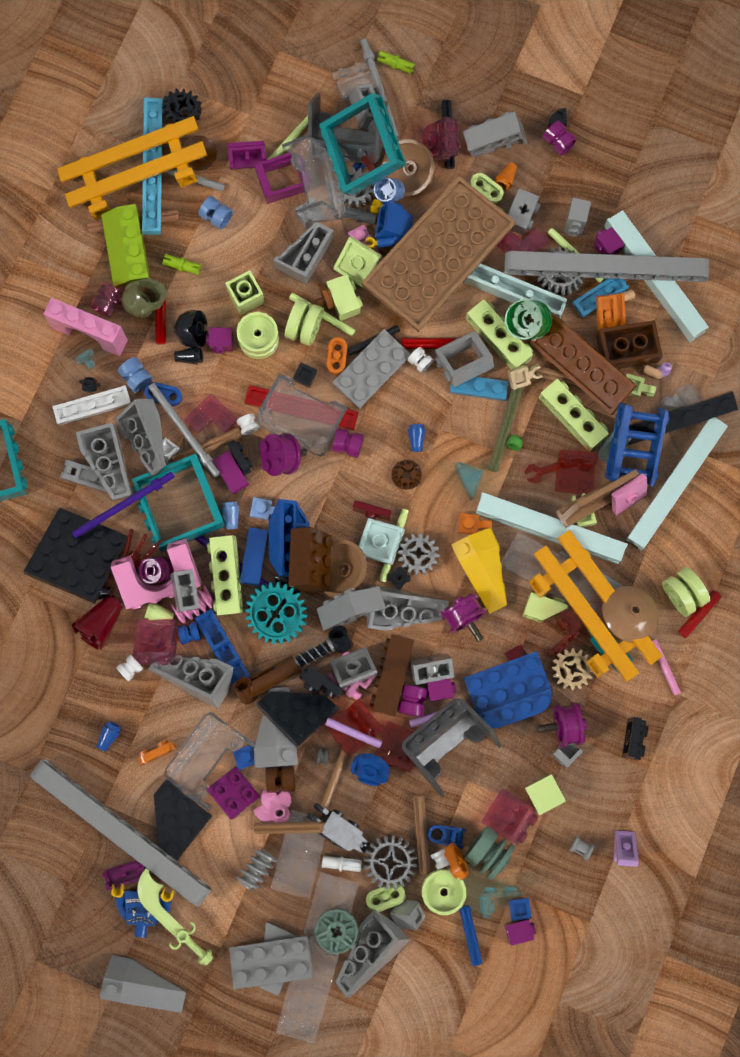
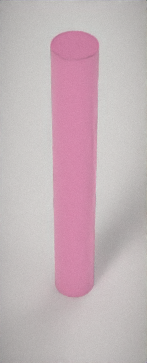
M657 639L652 642L663 655L658 662L675 696L681 693L660 645Z

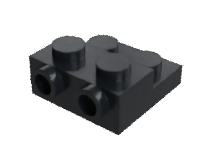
M312 666L309 670L305 668L299 676L300 680L304 683V688L312 694L314 692L319 694L324 688V693L331 699L335 697L340 699L343 695L341 688Z
M632 717L627 719L622 758L638 761L641 760V757H644L646 746L643 745V740L648 735V726H646V721L642 720V718Z

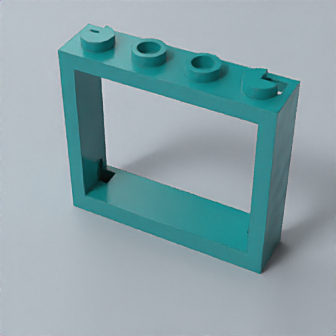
M371 93L319 124L321 136L325 140L327 153L331 157L333 170L337 174L339 187L343 193L353 195L406 166L382 95ZM370 107L389 161L352 182L333 128Z
M6 419L0 420V430L2 429L16 487L0 491V502L27 495L26 488H28L27 479L22 475V470H24L23 462L21 459H18L17 455L20 452L17 441L14 442L13 439L15 430L12 423L10 424Z
M197 454L168 464L155 475H151L148 472L132 479L134 486H131L134 494L143 489L142 487L151 484V481L155 478L159 479L170 471L173 474H177L193 467L215 520L163 542L147 498L144 496L137 504L141 514L145 513L147 517L144 522L147 530H152L154 537H151L154 547H158L161 552L167 550L169 543L185 538L188 542L226 527Z

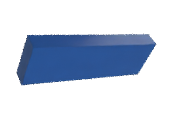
M249 527L240 578L241 584L259 586L268 530Z

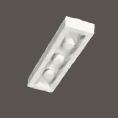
M125 385L52 407L57 424L60 426L129 406L131 401Z

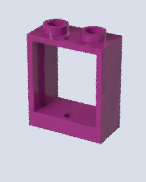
M297 151L255 164L256 174L267 204L309 191L308 184L311 181L308 173L303 171L305 164L302 156H298ZM295 164L301 183L272 192L266 173Z

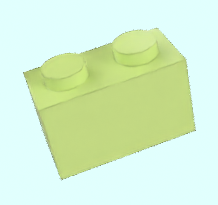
M346 274L326 282L340 321L361 314L363 304L360 296L356 297L354 290H356L353 279L349 280Z

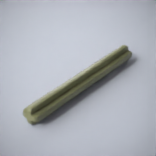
M523 387L515 390L512 389L488 466L490 471L497 472Z

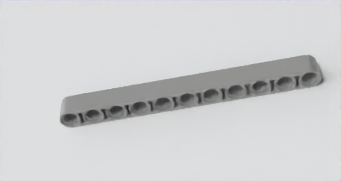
M509 251L505 253L504 272L509 275L705 282L709 280V260L705 258Z
M41 759L30 774V777L184 898L200 907L212 890L204 881L47 760Z

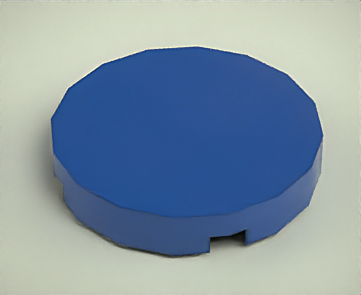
M358 754L354 757L351 764L352 774H356L358 780L366 785L380 786L381 783L387 782L390 775L388 764L373 754Z

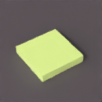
M350 236L333 269L342 275L347 274L350 280L353 279L354 283L365 288L362 286V281L378 265L382 255Z

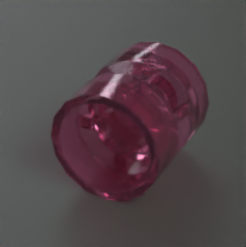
M103 282L98 290L99 295H95L89 305L100 314L110 318L116 309L114 305L120 303L123 293L113 285Z

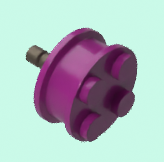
M291 433L269 434L260 442L262 469L271 476H279L282 473L285 475L295 473L299 468L301 456L307 455V450L305 448L300 449L297 439Z
M471 593L465 598L464 596L459 597L453 602L455 605L445 608L440 613L441 619L446 620L450 626L451 634H455L468 627L472 635L475 636L476 641L480 642L484 637L474 622L485 615L487 610L478 603L477 594Z
M571 702L570 706L563 707L559 704L554 705V723L537 725V732L555 731L561 748H565L567 744L576 743L578 746L585 743L584 730L587 729V723L585 718L581 716L580 703Z

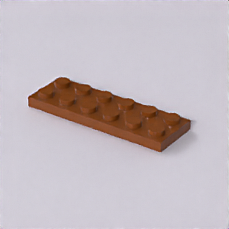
M552 313V326L549 332L542 338L531 340L530 344L610 415H614L618 409L619 402L623 403L637 385L556 314Z

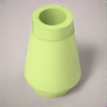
M149 603L144 618L152 622L171 624L175 613L156 603Z

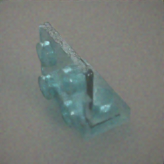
M503 886V890H497L495 887H483V891H479L480 916L482 918H491V913H494V900L490 899V897L523 896L522 891L517 890L515 886Z

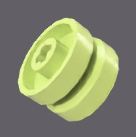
M297 299L286 325L285 338L294 341L300 336L302 344L311 346L319 331L324 307L314 304L309 309L308 301Z
M262 312L249 313L238 323L237 338L244 354L250 358L264 359L276 351L279 345L277 324L268 314Z
M688 567L678 571L676 578L671 576L662 582V587L668 599L678 612L685 617L695 612L696 606L701 608L710 602V596L705 585L695 572Z
M438 869L425 877L421 887V895L425 905L432 912L439 915H450L457 912L463 906L466 899V887L464 881L454 878L450 870ZM446 888L447 895H441L440 890Z

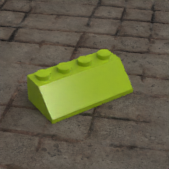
M137 205L120 206L101 214L114 288L127 286L131 282L144 278H150Z

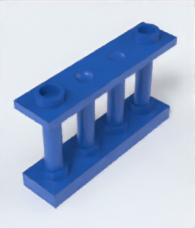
M619 402L605 478L610 481H616L621 475L637 470L639 475L643 473L647 477L648 485L654 486L655 481L658 479L657 469L665 428L669 423V411L658 407L657 414L633 411V406ZM630 420L654 421L653 433L630 430ZM626 439L651 440L650 452L626 449ZM626 456L648 459L646 470L623 468L621 466L622 460Z

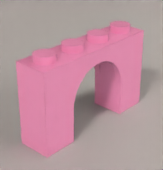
M51 298L43 315L52 329L66 335H70L72 329L78 330L98 341L103 350L117 356H121L128 341L121 326Z
M187 539L169 543L167 545V552L174 572L193 569L197 589L201 586V578ZM131 555L112 561L111 570L126 609H138L145 603L150 602L153 604L161 601V598L174 597L171 579L167 583L157 586L149 585L142 581L137 574Z

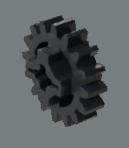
M184 88L182 92L175 89V93L169 91L168 96L164 97L162 114L167 115L166 121L172 120V124L192 116L195 117V120L199 121L202 112L201 101H197V95L192 96V91L185 93Z

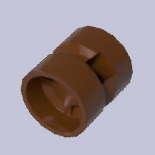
M282 766L280 770L277 767H266L267 793H276L280 789L283 792L295 791L294 766ZM276 777H281V782H276Z

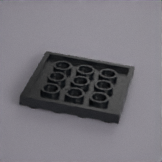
M59 507L24 569V574L95 604L112 573V561L120 558L129 541V536L98 524L75 538L72 531L90 520Z

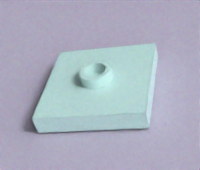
M368 518L359 547L363 550L366 558L393 565L405 529Z

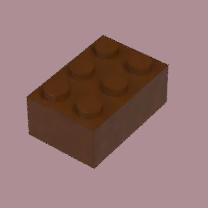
M655 320L599 329L596 335L599 352L618 369L658 363L663 356Z
M313 527L291 529L289 587L309 594L329 592L331 584L330 566L332 564L331 535Z

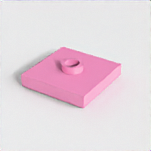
M643 473L611 494L612 511L616 516L647 496V477Z

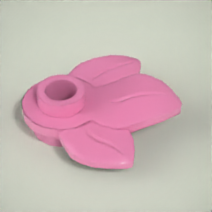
M263 790L261 794L262 806L254 809L257 818L263 822H287L290 818L289 807L292 802L290 794L281 791L277 795L276 793H267V790ZM283 811V815L278 817L277 812Z

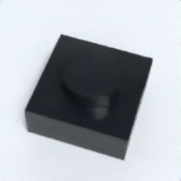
M300 362L293 381L310 388L318 370Z

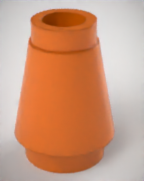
M509 162L495 178V182L502 187L503 191L512 187L517 166L514 163Z

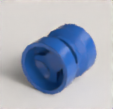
M196 621L191 622L188 626H177L182 645L188 644L192 640H201Z

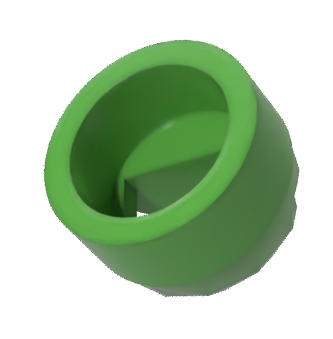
M512 435L506 445L511 450L520 451L523 440L518 435Z

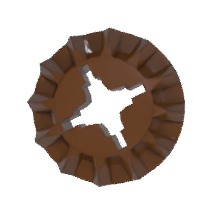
M404 459L397 462L393 467L391 477L397 487L409 490L415 488L420 483L422 472L419 465L413 460ZM403 469L407 472L412 470L410 473L411 480L407 477L401 478Z

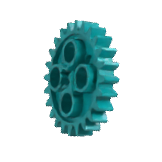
M271 581L269 588L264 583L262 590L259 588L255 589L256 594L252 593L250 595L253 601L248 600L246 602L251 607L245 609V612L250 613V615L245 617L246 620H251L248 627L254 626L255 628L252 633L259 632L258 639L264 636L265 643L272 639V644H275L277 639H279L280 644H283L284 638L290 642L291 635L296 638L298 636L296 631H303L300 625H306L307 623L303 618L308 617V614L303 612L308 608V606H302L305 599L298 598L301 592L295 594V588L288 589V583L281 587V581H278L276 586ZM270 595L278 597L277 604H273L270 601ZM284 599H287V602L279 611V615L275 617L271 625L267 627L266 624L274 615L275 610L281 605ZM286 606H291L294 609V615L286 613ZM259 611H265L268 618L262 619L259 616ZM275 622H281L284 629L282 631L277 630Z

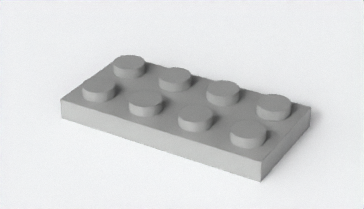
M383 329L332 384L360 409L401 367L411 354Z
M309 936L229 948L233 989L314 978Z

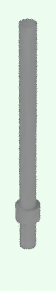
M364 38L360 41L364 51V60L368 63L377 94L382 95L383 100L387 101L374 62V53L370 49L368 40ZM388 104V114L398 139L399 134Z
M152 383L148 388L200 457L199 461L202 465L206 466L214 477H217L220 472L212 462L211 456L205 453L156 384Z

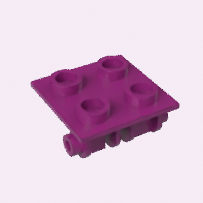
M236 766L206 789L230 820L236 818L260 797Z

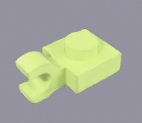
M631 374L626 375L637 385L630 396L640 398L641 393L648 397H654L657 387L644 384L645 378Z

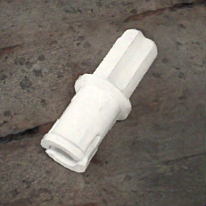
M323 855L322 868L339 869V872L342 870L361 871V860L343 858V856L340 858Z

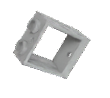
M476 331L435 350L437 357L435 358V363L437 367L443 369L446 381H451L454 387L494 368L493 356ZM472 347L479 359L454 371L447 359Z

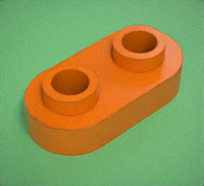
M335 337L329 342L327 369L332 375H340L346 368L347 343L343 338ZM340 346L341 350L336 351L334 348ZM339 364L340 367L338 369L333 368V365Z
M168 740L158 743V748L152 751L150 748L139 753L140 756L137 758L139 765L142 766L174 751L176 748L173 741L168 742Z
M450 843L445 847L444 856L450 864L452 876L463 880L469 876L468 867L459 847L454 843Z

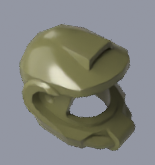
M152 278L137 280L125 287L122 295V306L130 315L145 318L152 311L159 309L163 305L168 291L164 284L158 280H153ZM141 287H147L154 292L156 297L155 303L150 302L147 295L141 291Z

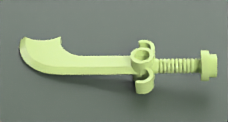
M145 869L138 882V896L142 905L179 941L175 946L169 943L170 948L178 949L181 943H186L200 957L198 962L206 966L214 956L209 949L204 951L188 935L194 933L196 929L194 922L190 920L193 928L186 930L161 906L159 892L163 885L155 882L149 874V869Z

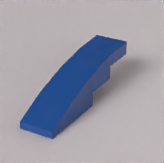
M210 609L196 617L197 624L218 660L234 668L231 683L234 685L242 677L250 678V674L213 610Z

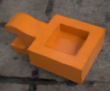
M460 513L458 530L460 534L472 535L477 533L478 530L492 528V521H479V515Z

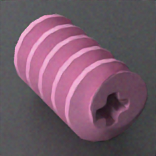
M204 584L203 592L198 588L196 590L199 609L206 612V605L212 609L214 600ZM171 604L175 614L183 624L186 623L185 617L190 620L193 619L192 613L196 616L200 615L199 609L177 613L176 607Z

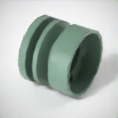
M487 825L468 849L464 860L473 868L482 862L483 865L480 873L484 874L490 868L487 878L492 880L497 874L502 872L510 861L515 845L510 843L504 849L507 839L504 838L497 844L495 841L498 833Z
M339 907L328 909L322 913L315 928L316 940L320 947L333 954L344 953L352 948L358 935L357 921L352 913ZM339 926L342 934L333 936L331 928Z

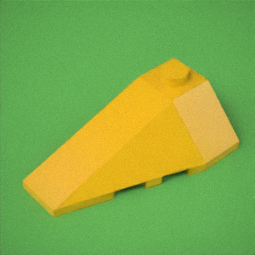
M492 529L482 530L451 544L461 566L489 614L507 606L501 570L502 563L500 562L499 555L500 547Z

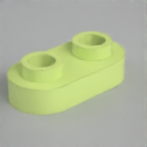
M477 173L472 176L470 185L494 204L502 200L504 192L500 185L483 173ZM494 193L497 197H492L491 194Z
M390 884L389 890H386V886L368 893L366 904L371 911L377 910L378 912L400 905L406 897L404 888L400 884H396L397 889L394 890L393 884ZM399 894V897L393 898V895ZM375 901H380L378 905H374Z

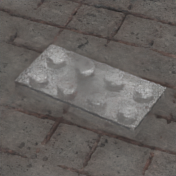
M291 810L288 822L312 821L307 818L308 814ZM318 833L285 834L271 889L310 899L325 838Z

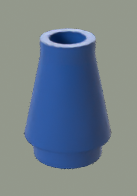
M424 424L409 425L408 435L411 452L423 451L426 433Z
M107 721L106 724H103L96 747L106 752L121 734V727L112 721Z

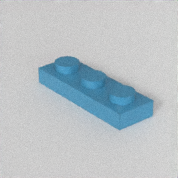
M607 279L574 300L572 305L583 319L597 310L596 296L625 292L629 289V286L624 279Z
M474 377L456 387L451 383L450 393L506 401L508 381Z

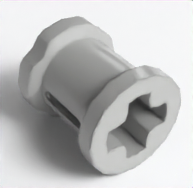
M576 836L569 851L576 852L587 861L595 845H590L581 840L579 836Z

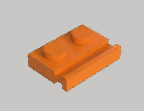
M623 292L596 296L598 331L599 329L626 325L625 296Z

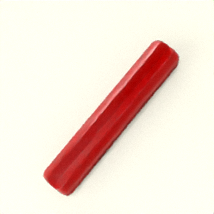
M166 299L163 305L155 310V342L157 345H164L166 343Z
M402 338L401 345L405 349H417L418 347L422 349H438L455 341L456 338Z
M711 591L709 594L710 602L701 608L698 607L678 630L682 637L688 638L721 599V595L717 591Z

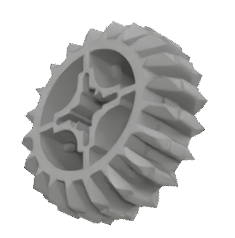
M560 246L557 248V251L553 248L550 249L551 253H570L568 252V247H565L564 251L561 250ZM539 276L537 281L542 283V289L547 287V291L551 292L552 290L556 295L560 292V295L563 297L565 292L571 295L572 290L578 291V286H582V280L585 278L575 277L572 279V277Z
M385 835V842L383 843L377 838L376 841L379 845L375 846L371 843L370 846L374 850L372 852L366 850V853L371 856L370 858L364 857V861L370 862V865L364 866V869H371V872L366 874L367 877L374 875L375 877L371 882L374 884L378 879L380 881L378 884L379 888L382 887L383 883H386V890H389L390 884H393V888L396 890V883L398 882L404 887L405 884L402 881L404 878L408 882L411 881L407 876L408 873L415 875V872L410 870L411 867H417L416 863H411V860L417 859L416 855L410 856L414 848L407 850L406 847L410 843L407 841L402 845V837L398 839V842H395V835L391 836V841H388V837ZM389 845L386 857H375L378 850ZM395 846L403 850L407 861L398 860L395 857ZM392 852L393 861L401 864H396L393 868H390V873H388V864L380 861L388 859ZM374 864H380L386 868V879L376 872ZM406 867L401 876L392 879V873L395 868Z

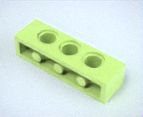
M483 299L467 312L466 320L510 369L526 365L532 359L533 350L531 347L508 332L505 318L495 312L496 309L490 302L487 303ZM491 319L493 323L488 325L484 320ZM502 332L505 334V337L498 338L496 333ZM515 346L518 351L511 352L508 347Z
M556 379L540 393L539 399L589 452L608 436L607 427L594 418V413L582 405V401L577 395H572L565 382H560ZM563 397L567 403L560 404L557 398ZM571 411H576V412H578V413H579V417H578V418L572 417L571 414H570V412H571ZM583 425H590L592 431H585Z
M236 536L209 538L210 542L207 544V549L212 559V562H209L210 573H213L214 579L211 582L212 592H215L216 599L213 601L214 611L217 612V615L244 613ZM222 551H225L227 554L224 562L219 560V554ZM224 570L229 573V578L226 581L221 579V573ZM225 590H229L231 593V597L227 601L223 598Z

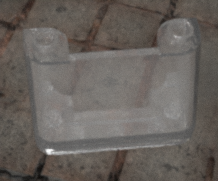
M279 373L258 410L257 424L273 434L291 433L295 436L301 448H305L317 456H324L348 407L338 400L330 401L329 404H326L296 389L293 378Z

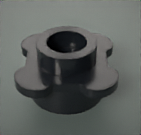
M85 377L84 380H79L83 391L95 392L97 387H100V383L93 377Z
M397 567L393 574L388 575V581L392 582L398 590L402 589L403 585L411 580L410 575H406L402 567Z

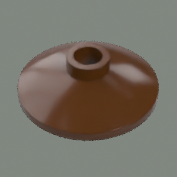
M205 136L190 137L182 145L183 148L203 141L208 156L188 163L189 168L192 167L195 171L208 169L213 165L217 157L215 144Z

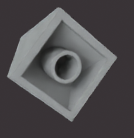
M366 647L330 661L341 689L377 676V670Z

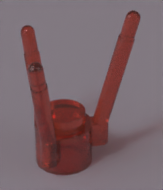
M130 529L122 558L131 555L135 568L139 569L141 563L162 543V539H159L140 559L141 555L139 552L147 538V534L143 535L136 550L128 553L133 529Z

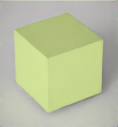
M251 271L225 283L227 292L240 316L265 303L264 295Z
M552 773L525 787L539 815L566 802Z

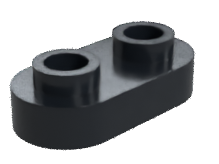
M234 439L227 442L243 474L251 473L250 468L253 466L248 457H243L241 452L244 450L240 442H235Z

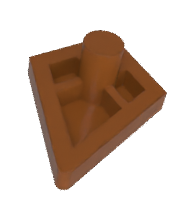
M318 283L317 285L322 297L316 299L319 306L325 304L326 309L332 308L334 302L330 290L323 283Z

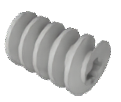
M262 847V850H254L257 857H249L253 862L252 864L245 863L248 870H240L243 877L236 876L237 881L252 892H254L252 888L259 889L256 881H264L261 874L266 876L269 874L266 868H273L270 861H278L275 856Z

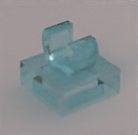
M91 348L75 358L78 365L84 362L88 369L95 366V363L90 358L94 355Z

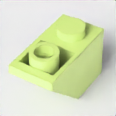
M531 592L522 617L541 623L564 612L568 605L564 604L562 599L553 597L552 600L547 598L546 594L539 598L536 592Z

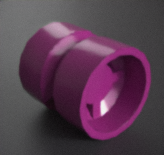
M558 120L545 131L542 138L549 145H554L553 149L560 156H563L574 146L577 138L571 132H566L567 128Z
M338 428L332 452L343 454L346 451L350 457L358 458L364 434L353 432L350 435L349 430Z
M167 557L145 559L139 567L140 577L143 581L150 584L168 581L171 579L170 574L174 572L171 560Z
M403 685L401 696L404 700L400 701L398 712L423 717L425 706L422 703L426 701L428 690L416 686Z

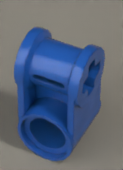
M432 825L427 830V837L431 842L446 846L454 843L460 849H463L462 841L466 829ZM435 828L440 829L442 832L441 837L437 840L431 836Z

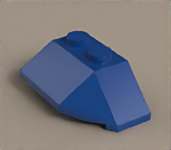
M279 499L269 520V560L278 575L283 577H289L291 529L309 527L308 519L300 509L298 502L294 500Z

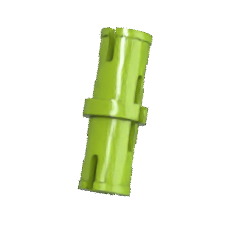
M383 50L380 51V57L377 59L378 62L392 66L394 70L397 68L412 74L413 69L411 68H414L415 63L404 60L399 55L394 56Z
M165 254L164 258L166 259H163L164 266L176 268L179 272L186 271L199 276L202 264L188 261L184 257L178 258Z

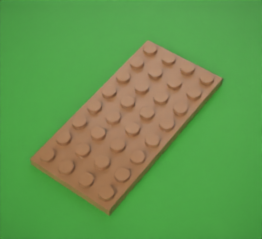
M458 176L362 281V286L419 332L516 225V221Z

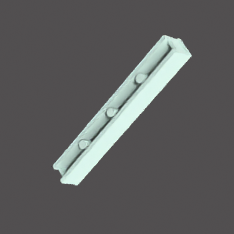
M623 210L606 220L604 227L606 229L613 227L625 244L622 249L625 255L656 256ZM644 280L690 343L705 333L709 326L675 281Z
M480 264L463 282L512 303L521 299L541 301L548 306L551 314H556L559 318H561L566 306V298L483 264Z
M717 418L709 419L632 529L626 541H630L641 551L645 548L728 427Z
M483 492L475 513L559 544L561 543L557 538L571 530L582 547L590 555L615 564L621 562L625 548L628 546L627 543L576 525L565 528L559 519Z

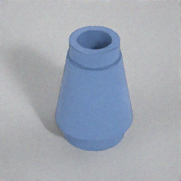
M237 502L222 503V508L220 509L226 530L238 529L239 506H237Z

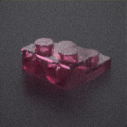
M444 117L420 129L421 143L430 150L434 162L439 159L446 161L458 155L460 142L457 139V132L460 130V126L457 120Z
M175 619L138 620L132 656L139 664L147 666L151 662H157L160 665H168L169 662H175L177 643L175 642L177 622Z
M501 789L481 823L486 826L488 825L502 837L518 845L519 842L523 843L526 840L528 827L534 826L537 822L538 816L536 814L538 812L535 808Z

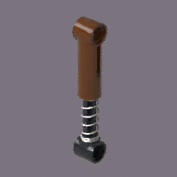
M336 626L330 630L328 638L325 639L324 643L319 642L317 647L312 646L311 650H305L304 654H298L296 658L290 655L250 678H239L234 683L233 689L242 704H251L256 701L259 694L300 673V669L303 668L302 666L309 665V662L316 661L318 657L321 656L323 658L324 654H330V652L335 651L338 653L349 651L353 646L352 639L344 626Z

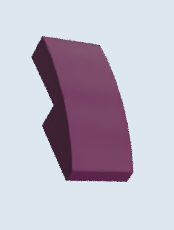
M229 450L213 460L232 494L249 485Z

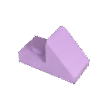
M615 830L614 862H617V865L638 867L639 858L635 832Z

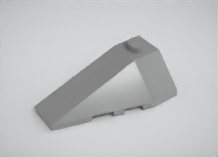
M135 399L115 419L121 435L124 439L130 441L133 451L139 453L141 462L150 474L155 475L165 466L160 415L153 399Z
M114 423L76 432L81 453L112 500L131 496L122 446L117 427Z
M379 586L386 609L371 612L372 615L367 616V628L387 631L402 626L409 627L418 623L425 624L441 621L440 612L448 607L449 601Z
M158 653L149 667V670L217 709L229 692L234 669L218 659L210 658V660L194 656L189 658L167 653Z
M289 687L271 688L269 692H290ZM263 714L254 745L255 768L298 765L297 748Z
M373 910L360 925L357 940L352 946L350 955L345 960L335 982L347 998H350L396 956L410 940L396 923L377 910Z
M112 955L104 976L99 998L182 1013L186 991L158 976L152 970L140 965L134 959Z

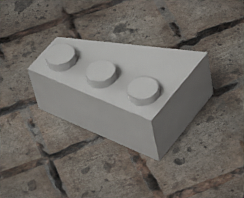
M506 112L499 118L488 119L483 124L472 125L463 131L468 151L472 157L495 152V148L503 146L509 149L512 148L511 144L522 142V145L528 144L523 124L516 112Z
M316 222L295 243L289 245L279 257L277 256L273 259L274 268L307 284L334 238L333 230Z
M378 586L358 591L355 588L345 590L344 594L336 595L333 597L334 599L324 601L323 606L317 608L323 631L336 626H344L354 622L363 615L365 617L372 615L371 612L382 611L386 607L380 587Z

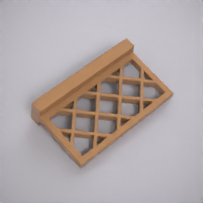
M634 470L616 481H609L558 509L556 514L564 527L567 528L612 503L611 494L638 476V471Z

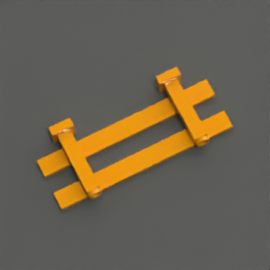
M192 116L177 123L168 124L164 128L91 156L82 157L78 161L57 168L62 183L83 175L86 186L65 194L69 208L91 201L92 205L88 206L90 214L95 220L101 219V214L111 210V207L103 199V195L177 168L178 172L174 173L181 188L198 182L192 167L189 168L188 163L208 156L203 141L186 148L182 147L180 137L199 130L195 117ZM168 142L171 150L170 154L100 181L97 180L94 170Z
M568 530L557 539L570 558L560 564L549 548L544 546L533 555L547 574L542 576L539 573L528 583L539 598L547 594L551 590L550 586L555 584L600 645L605 654L602 656L596 654L586 662L597 678L610 670L608 666L613 663L624 680L628 682L638 675L639 672L627 657V652L637 647L649 665H652L663 655L648 635L641 639H633V643L626 641L617 643L568 574L579 568L605 603H607L615 590L593 562L590 553L582 547L571 530Z

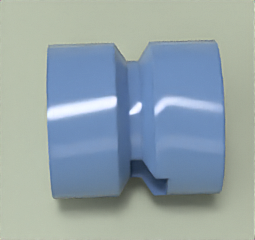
M384 177L375 183L374 194L382 202H388L389 200L398 202L405 194V187L399 179Z
M209 196L201 205L198 215L207 222L211 221V225L222 230L231 220L233 210L225 204L221 205V202L215 197Z
M137 357L128 359L118 368V373L124 380H128L127 385L133 393L143 390L153 380L149 372L142 368L143 364Z

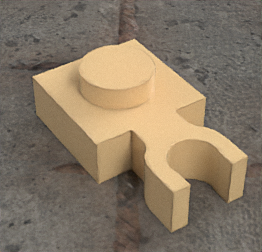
M523 365L507 370L511 388L515 390L530 385L531 378H542V374H535V370L541 368L540 365H533L530 369Z

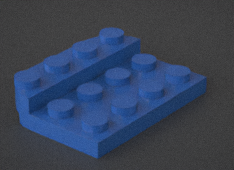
M538 651L464 678L476 713L491 728H500L542 713L549 707L552 700V689Z

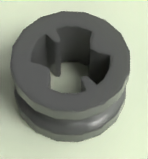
M319 747L317 765L323 763L324 766H327L329 748L323 750L322 747Z

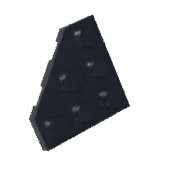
M271 691L256 704V707L296 748L339 710L326 695Z
M166 779L154 794L158 847L178 861L213 816Z

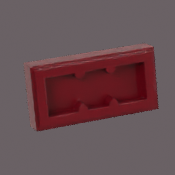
M354 501L353 511L365 514L366 518L375 520L377 517L390 521L391 510Z

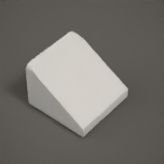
M165 437L162 441L166 466L171 461V457L176 455L180 448Z

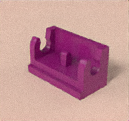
M265 142L228 143L230 170L255 168L256 163L265 161Z
M133 861L104 870L103 877L106 880V891L112 889L113 884L117 888L121 884L127 885L139 881L146 867L138 861Z

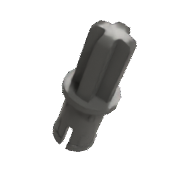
M342 206L340 210L341 217L356 220L357 223L360 221L375 225L377 214L362 211V208L358 210Z

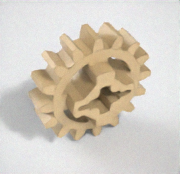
M572 648L570 653L567 649L563 650L564 655L558 653L557 657L559 660L554 659L552 662L556 666L551 668L552 671L556 672L552 678H558L556 684L563 683L562 689L570 686V691H573L575 686L578 690L582 689L581 684L587 686L588 682L586 679L591 680L593 678L589 675L593 671L586 663L589 655L582 656V650L575 653V648ZM567 657H574L570 662L563 661ZM581 661L584 664L585 670L580 665ZM572 665L575 666L574 669L577 671L573 674L570 673V669L568 668ZM560 669L563 670V672H564V675H565L564 678L562 677V675H561V673H560ZM575 677L582 678L578 682H571Z

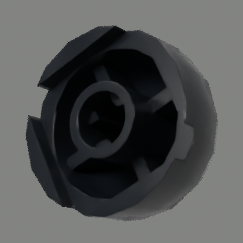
M189 310L179 315L173 330L181 344L196 348L204 346L206 334H208V331L204 332V325H208L205 314L201 310Z

